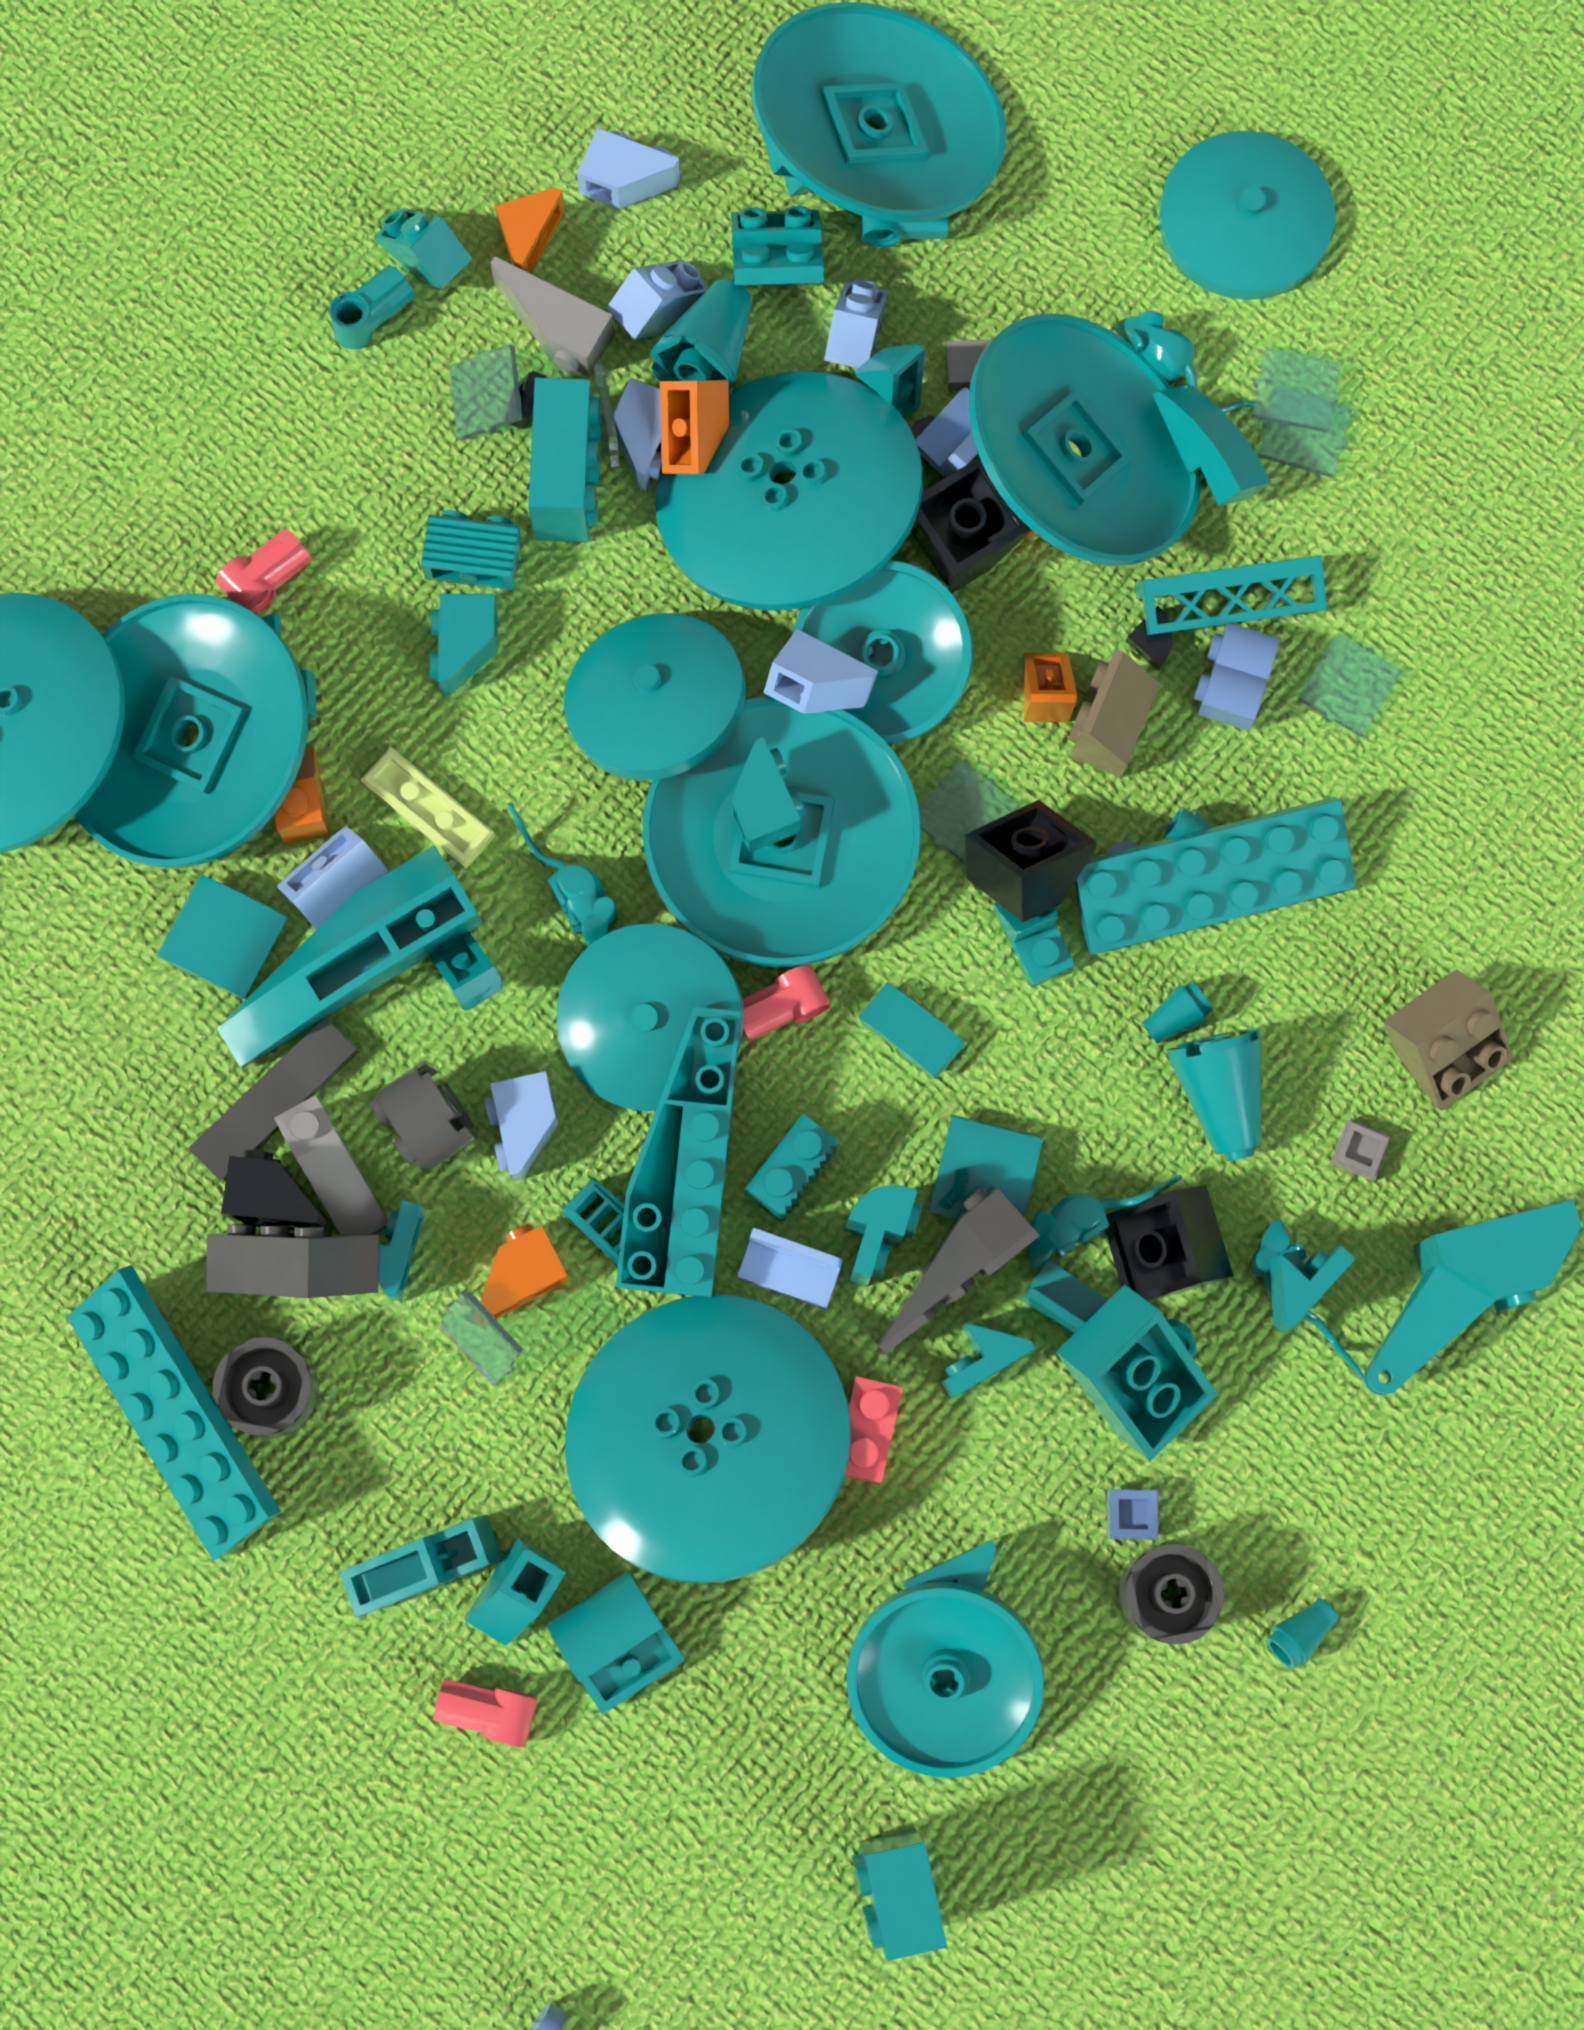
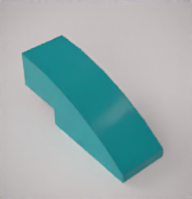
M1190 384L1158 390L1153 394L1188 473L1203 472L1218 507L1249 499L1272 483L1259 457L1242 432L1207 396Z
M482 1515L430 1536L412 1541L342 1570L339 1573L354 1616L357 1618L500 1562L503 1556L488 1515Z

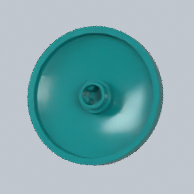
M1233 131L1210 137L1198 143L1178 160L1166 180L1160 199L1158 220L1164 246L1172 261L1186 277L1200 287L1217 295L1233 299L1255 300L1273 297L1293 289L1309 277L1317 268L1329 246L1334 231L1335 205L1331 188L1323 172L1300 148L1282 138L1267 133Z
M890 560L875 575L851 591L832 600L801 608L793 627L792 635L798 629L878 671L866 705L860 708L843 710L870 726L887 744H896L915 739L939 725L954 710L965 692L970 679L973 664V640L967 617L961 605L950 590L938 579L924 570L907 563Z
M657 613L644 615L611 628L597 638L583 652L573 667L565 688V719L579 749L600 769L618 777L634 780L668 778L684 773L709 759L733 734L745 705V675L731 643L719 630L710 624L682 614Z
M647 923L625 926L593 942L581 953L569 969L557 1004V1030L560 1044L572 1070L592 1092L624 1108L638 1111H656L693 1007L741 1011L738 1040L739 1050L744 1031L742 994L736 977L725 959L716 949L697 935L663 924Z
M930 1582L915 1585L890 1596L877 1606L863 1622L855 1637L846 1674L848 1700L852 1713L870 1743L880 1753L901 1767L927 1776L946 1778L977 1774L1000 1764L1010 1757L1023 1744L1032 1731L1039 1716L1044 1689V1671L1040 1651L1034 1636L1022 1618L1009 1605L991 1593L974 1586L955 1582Z

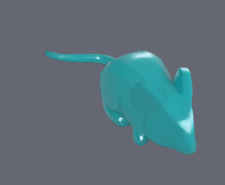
M1146 311L1139 316L1124 318L1115 323L1114 330L1116 334L1133 345L1136 352L1140 351L1153 368L1163 375L1169 385L1184 373L1187 383L1198 390L1196 373L1192 364L1195 351L1194 345L1184 334L1162 327L1163 314L1156 311ZM1238 401L1219 408L1225 413L1241 407L1258 408V404L1251 401Z
M511 802L508 803L511 814L535 858L543 864L559 869L548 879L550 889L563 913H567L568 922L575 935L582 931L584 941L587 947H589L593 942L608 934L610 927L615 923L618 913L614 900L609 896H605L601 880L588 866L570 864L545 856L531 839L514 805Z
M1177 1175L1145 1193L1127 1199L1102 1198L1087 1193H1073L1061 1199L1051 1212H1038L1032 1220V1227L1040 1236L1029 1244L1028 1250L1032 1269L1036 1270L1051 1259L1055 1252H1058L1060 1257L1063 1258L1075 1250L1074 1244L1077 1242L1084 1244L1107 1229L1109 1223L1105 1208H1123L1138 1205L1182 1179V1176Z
M1279 1219L1272 1222L1261 1239L1259 1249L1254 1253L1249 1264L1253 1274L1260 1277L1263 1276L1265 1293L1271 1304L1269 1269L1271 1257L1281 1254L1302 1274H1307L1302 1269L1305 1264L1303 1260L1307 1257L1302 1243L1291 1245L1290 1236L1283 1222ZM1309 1311L1303 1319L1316 1326L1324 1334L1337 1354L1352 1367L1360 1379H1363L1362 1371L1352 1357L1341 1347L1329 1327L1321 1318Z

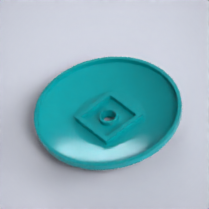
M861 2L829 3L809 8L787 19L768 37L760 51L751 83L752 105L759 129L780 163L804 186L834 205L868 218L901 223L932 221L950 216L974 203L983 195L996 176L1005 154L1007 141L1005 116L996 90L980 65L962 46L924 20L908 13L876 4ZM865 120H871L876 126L883 129H874Z
M1038 314L1012 323L986 346L975 365L969 390V416L974 442L981 462L998 493L1012 511L1036 534L1063 552L1082 560L1108 566L1133 565L1160 555L1176 543L1189 527L1197 510L1201 491V472L1188 473L1153 397V394L1158 390L1172 387L1163 375L1153 368L1140 351L1136 352L1133 345L1111 330L1083 318L1064 314ZM1069 441L1079 448L1081 456L1073 452Z
M820 372L781 373L753 380L733 389L729 396V427L705 473L662 474L661 468V476L656 487L655 507L659 531L668 553L677 567L696 586L718 599L741 607L758 610L798 609L832 600L851 591L875 575L890 561L909 535L920 508L923 493L922 461L916 439L908 423L901 413L892 404L880 397L876 391L864 384L834 374ZM792 471L796 473L794 478L788 483L778 484L773 482L776 475L780 472Z
M28 593L0 594V853L22 848L44 838L61 827L85 805L97 790L111 766L121 739L125 716V691L121 670L109 643L84 616L71 607L51 598Z
M182 594L160 598L141 605L125 614L102 633L117 659L122 674L125 691L124 724L115 757L107 774L90 799L75 814V817L96 841L121 857L153 867L182 868L204 864L234 851L250 840L274 816L288 795L301 766L308 732V705L303 677L290 648L279 633L256 613L230 600L206 594ZM197 724L199 729L198 738L194 744L186 747L184 744V734L190 726Z
M771 696L745 700L742 716L733 734L709 759L684 773L652 780L643 815V845L650 877L658 895L678 923L687 931L709 943L723 955L742 962L770 967H795L825 961L849 951L875 933L898 907L909 887L919 854L921 836L918 803L910 778L895 752L879 734L863 721L842 709L803 714ZM764 737L770 750L778 748L787 769V774L782 775L788 791L797 790L806 815L800 817L801 830L794 835L795 838L790 845L777 847L771 844L749 853L731 814V797L755 740Z
M712 1295V1297L692 1296L665 1303L643 1313L615 1333L599 1350L580 1379L568 1413L565 1432V1457L571 1489L580 1510L596 1534L613 1551L640 1569L662 1578L689 1583H717L739 1579L775 1564L799 1547L816 1530L832 1507L846 1474L851 1447V1417L848 1400L838 1372L825 1350L805 1328L783 1312L752 1299L730 1295ZM702 1419L713 1421L715 1430L710 1440L705 1443H695L691 1440L690 1431L697 1421Z

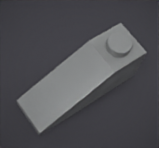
M494 256L490 263L494 284L547 355L552 359L553 363L567 373L575 374L577 371L590 377L614 335L612 314Z
M316 1095L274 1117L293 1155L340 1234L374 1235L387 1227L388 1219L325 1105Z

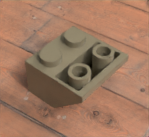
M1115 649L1110 663L1100 660L1085 697L1086 701L1082 703L1068 738L1069 741L1076 743L1071 758L1120 778L1126 769L1160 686L1158 681L1123 651Z
M1457 969L1383 1021L1396 1055L1433 1104L1441 1111L1514 1059L1491 992Z

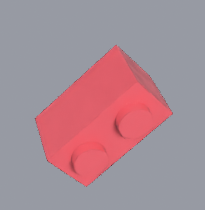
M855 1377L848 1403L851 1417V1447L845 1477L877 1485L882 1483L903 1387Z

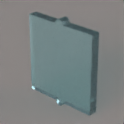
M507 344L486 353L478 351L475 357L449 366L457 439L463 441L486 432L492 435L497 428L522 420L515 346Z
M1265 348L1260 375L1255 378L1253 383L1257 391L1251 418L1328 433L1334 404L1340 398V394L1336 390L1341 363Z
M603 363L595 364L597 397H600V414L602 415L611 467L620 466L618 439Z
M1277 388L1270 415L1265 417L1262 423L1266 429L1258 457L1333 478L1341 449H1344L1348 443V440L1344 437L1352 409Z
M1338 633L1297 700L1323 714L1326 722L1331 723L1335 721L1362 737L1402 670L1376 656L1373 648L1364 649Z
M960 759L918 808L920 829L935 840V847H944L966 865L965 834L1017 810L1019 805L996 788L992 778L985 779Z
M466 1288L459 1294L456 1300H453L446 1306L448 1312L439 1324V1327L495 1387L505 1375H509L516 1369L514 1363L524 1349L473 1293Z

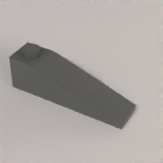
M981 1186L961 1202L965 1210L956 1217L877 1340L878 1346L885 1354L930 1321L937 1314L935 1308L943 1303L946 1306L966 1294L968 1289L975 1283L972 1278L979 1272L982 1275L987 1274L990 1276L1040 1236L999 1188L993 1187L987 1192Z

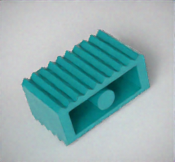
M454 510L443 511L441 516L429 514L421 559V567L425 579L456 584L462 583L464 585H479L481 587L488 586L509 591L514 590L522 542L520 527L513 525L511 520L500 516H489L485 522L469 520L466 514Z
M802 1114L747 1185L745 1196L776 1220H785L786 1213H791L792 1206L797 1205V1199L802 1198L803 1191H808L809 1184L814 1183V1177L819 1176L820 1169H824L826 1162L831 1160V1155L836 1154L837 1138Z

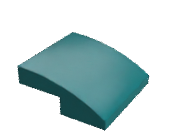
M201 874L156 957L196 978H202L242 1000L245 999L288 917Z
M952 1114L929 1205V1212L956 1218L965 1210L961 1202L979 1187L983 1186L987 1192L993 1187L999 1188L1022 1216L1025 1217L1043 1136ZM968 1168V1170L963 1171L969 1172V1176L965 1177L969 1178V1180H964L969 1183H961L967 1185V1188L962 1187L966 1191L960 1190L963 1195H961L959 1200H956L957 1203H954L949 1211L946 1208L942 1209L938 1202H941L940 1200H943L947 1192L952 1190L956 1181L955 1170Z

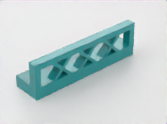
M1321 555L1134 581L1136 599H1143L1147 635L1327 610ZM1311 575L1314 602L1297 604L1284 593L1295 577ZM1285 579L1279 586V588H1277L1275 585L1269 582L1272 580ZM1259 582L1271 591L1273 596L1263 609L1253 610L1242 602L1240 597L1251 583ZM1241 585L1234 595L1225 588ZM1216 589L1229 599V602L1218 616L1209 617L1195 606L1206 590ZM1197 591L1190 601L1180 594ZM1171 595L1185 606L1174 622L1157 624L1154 597ZM1279 598L1288 605L1272 608ZM1234 605H1236L1244 611L1240 613L1228 614L1234 607ZM1190 611L1199 617L1198 619L1184 620Z

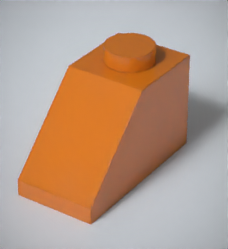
M728 380L660 381L662 474H704L729 427Z
M315 747L305 748L295 781L285 800L274 814L276 829L285 844L331 836Z
M531 1224L523 1225L505 1236L507 1243L499 1246L477 1310L485 1324L570 1281L542 1225L533 1229Z

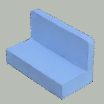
M966 387L961 389L916 438L920 455L944 478L966 466L978 453L971 430L969 389Z
M345 825L277 885V888L302 912L317 930L356 891L389 871L364 840Z
M753 1228L737 1279L826 1310L843 1259Z

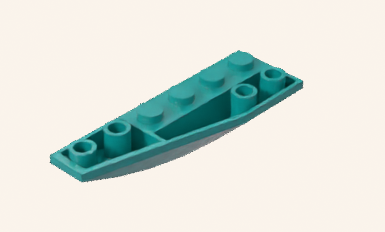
M435 845L356 891L217 1029L240 1068L243 1069L316 1025L324 1017L331 1016L483 923L455 875Z
M693 1007L626 1190L616 1288L712 1297L741 1011Z

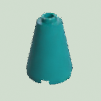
M731 279L715 281L655 343L650 352V357L653 356L654 359L651 368L659 381L728 380L730 396L736 381L752 307V298L744 285H734V280Z
M1258 1028L1239 1030L1240 1035L1234 1037L1221 1033L1176 1045L1177 1048L1166 1049L1168 1059L1215 1154H1225L1227 1161L1253 1156V1147L1261 1144V1037Z

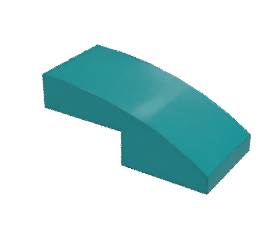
M888 982L859 1015V1019L865 1027L896 1047L902 1057L934 1079L941 1075L965 1046L964 1041L941 1021Z

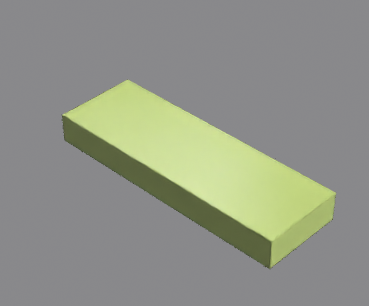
M391 746L360 780L363 786L465 870L495 837L494 831Z

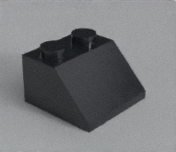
M979 457L923 491L920 508L910 532L945 584L950 586L949 590L951 593H954L990 571L1031 532V529L1012 511L998 493Z
M1037 800L965 834L967 880L1023 923L1060 905L1095 852L1096 841L1043 802Z
M244 1150V1157L229 1156L221 1214L235 1224H256L257 1228H260L261 1225H290V1231H294V1227L319 1226L324 1227V1234H332L333 1225L293 1174L281 1164L280 1160L273 1159V1153L259 1150Z
M1206 1185L1172 1190L1150 1198L1138 1205L1125 1207L1106 1214L1109 1226L1105 1229V1233L1121 1287L1126 1285L1146 1301L1193 1290L1234 1276Z

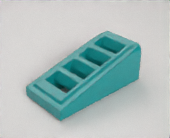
M594 1177L562 1210L564 1217L618 1266L621 1241L614 1248L608 1241L622 1228L624 1205ZM599 1197L603 1203L585 1221L580 1216L581 1213ZM613 1210L618 1216L601 1234L597 1233L594 1228Z

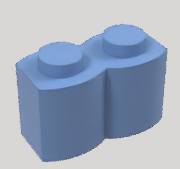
M1231 623L1227 624L1223 635L1215 633L1206 659L1214 661L1210 676L1201 674L1193 698L1201 702L1198 715L1250 731L1260 707L1280 639Z

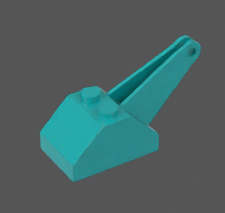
M1574 1200L1434 1234L1413 1245L1419 1270L1423 1277L1364 1372V1383L1367 1389L1376 1395H1386L1395 1392L1407 1379L1493 1303L1496 1312L1537 1300L1535 1291L1551 1285L1582 1228ZM1380 1371L1387 1375L1386 1384L1381 1383L1379 1380Z

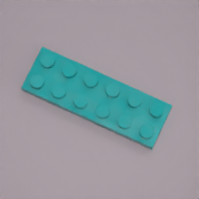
M1337 797L1089 859L1074 882L1087 951L1091 955L1356 888L1342 802Z
M130 1265L117 1270L74 1309L67 1318L196 1531L200 1541L204 1544L213 1561L227 1555L279 1514L281 1510L133 1266Z

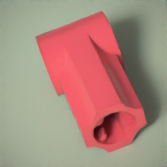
M284 528L249 557L245 555L239 556L228 562L218 573L216 583L233 602L258 614L274 599L276 589L309 564L312 559L296 536Z
M811 964L795 967L776 978L773 985L743 998V1034L747 1041L750 1042L792 1021L795 1024L807 1021L830 1008L831 1003Z
M444 1678L437 1697L433 1720L458 1728L481 1732L484 1738L524 1748L538 1698L508 1689L496 1687L495 1690Z

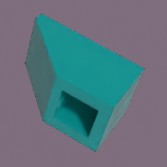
M408 208L398 209L389 214L382 222L383 228L374 236L377 243L423 284L440 289L450 282L472 260L469 253L442 217Z
M440 594L439 609H432L431 633L432 637H439L438 653L430 654L431 680L438 681L442 695H452L498 652V605L495 594Z
M764 737L755 740L731 797V814L749 853L799 833L801 830L800 817L806 815L797 790L788 791L782 775L787 774V769L778 748L770 750Z
M517 1536L464 1620L502 1644L507 1645L540 1615L566 1574V1571L558 1560Z

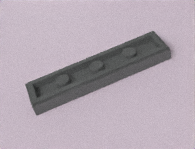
M324 1017L188 1149L224 1183L227 1176L229 1156L244 1157V1150H259L279 1130L274 1117L314 1096L359 1053L358 1049Z

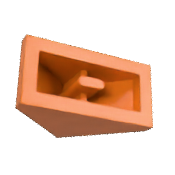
M556 187L495 205L498 226L512 265L532 274L565 213L563 192Z
M1024 653V722L1070 721L1077 701V692L1069 653Z

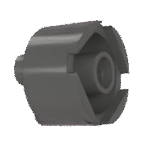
M427 1060L422 1061L379 1090L377 1097L370 1101V1105L384 1125L391 1123L400 1136L394 1143L402 1157L410 1165L415 1162L421 1170L425 1168L432 1170L478 1139V1134L469 1130L474 1125L447 1083L437 1086L432 1076L437 1074L438 1071Z
M271 1337L252 1338L238 1345L231 1352L229 1351L219 1362L213 1379V1397L224 1418L234 1428L263 1438L281 1437L299 1430L313 1413L319 1395V1381L314 1364L299 1349ZM270 1376V1382L276 1384V1390L274 1393H268L264 1400V1394L257 1391V1386L259 1383H267Z
M1183 1544L1156 1545L1139 1552L1125 1565L1119 1583V1601L1125 1618L1140 1635L1157 1642L1184 1644L1203 1637L1216 1622L1224 1605V1584L1217 1567L1201 1552ZM1168 1580L1172 1587H1180L1181 1596L1174 1598V1607H1172L1170 1601L1162 1600L1161 1591L1167 1589Z

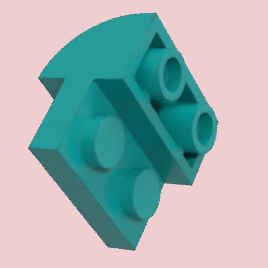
M792 206L785 211H766L762 208L750 207L743 209L741 212H731L734 285L824 282L819 210H810L804 206Z
M900 1185L879 1187L864 1195L853 1207L845 1231L863 1237L849 1280L850 1282L867 1287L872 1276L880 1278L890 1246L899 1247L904 1236L912 1239L923 1207L921 1204L914 1203L918 1190Z
M627 1571L547 1624L565 1661L579 1683L583 1684L602 1715L685 1661L683 1654L630 1571Z

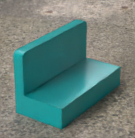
M1050 1260L1042 1266L1021 1301L1072 1335L1109 1300Z

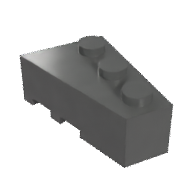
M227 1224V1233L207 1234L206 1292L298 1298L378 1293L379 1235L324 1234V1227L319 1226L294 1227V1233H290V1225H261L260 1232H256V1224Z

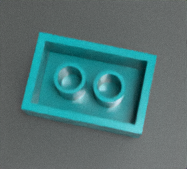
M535 378L528 504L535 541L589 542V527L598 526L596 485L600 483L598 443H601L602 415H600V397L592 396L589 379Z
M1126 1285L1121 1287L1056 1351L1059 1358L1114 1432L1149 1461L1170 1443L1218 1395L1161 1311Z
M912 1829L858 1841L861 1854L853 1855L852 1861L862 1897L870 1895L871 1904L862 1906L868 1937L872 1943L873 1950L882 1948L886 1961L947 1948L926 1844L918 1831Z

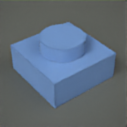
M1107 1490L1108 1539H1158V1490Z

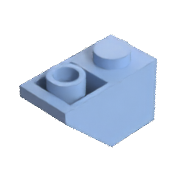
M597 128L577 171L579 194L622 209L676 188L680 180L679 158L674 157L671 152L662 147L652 146L650 148L634 142L628 135L622 132H608Z
M684 260L633 268L606 308L634 339L661 334L674 324L709 287L701 279L698 269Z
M858 279L854 283L846 281L834 308L825 361L859 368L873 356L889 291L879 289L880 286L877 283L869 280Z
M630 378L613 415L614 431L638 489L647 492L652 479L659 480L661 476L660 389Z
M797 629L772 662L763 693L803 714L864 707L868 702L878 671Z
M546 1071L490 1083L493 1097L485 1098L490 1126L499 1124L502 1137L501 1143L494 1144L500 1172L509 1170L513 1182L523 1180L559 1125Z

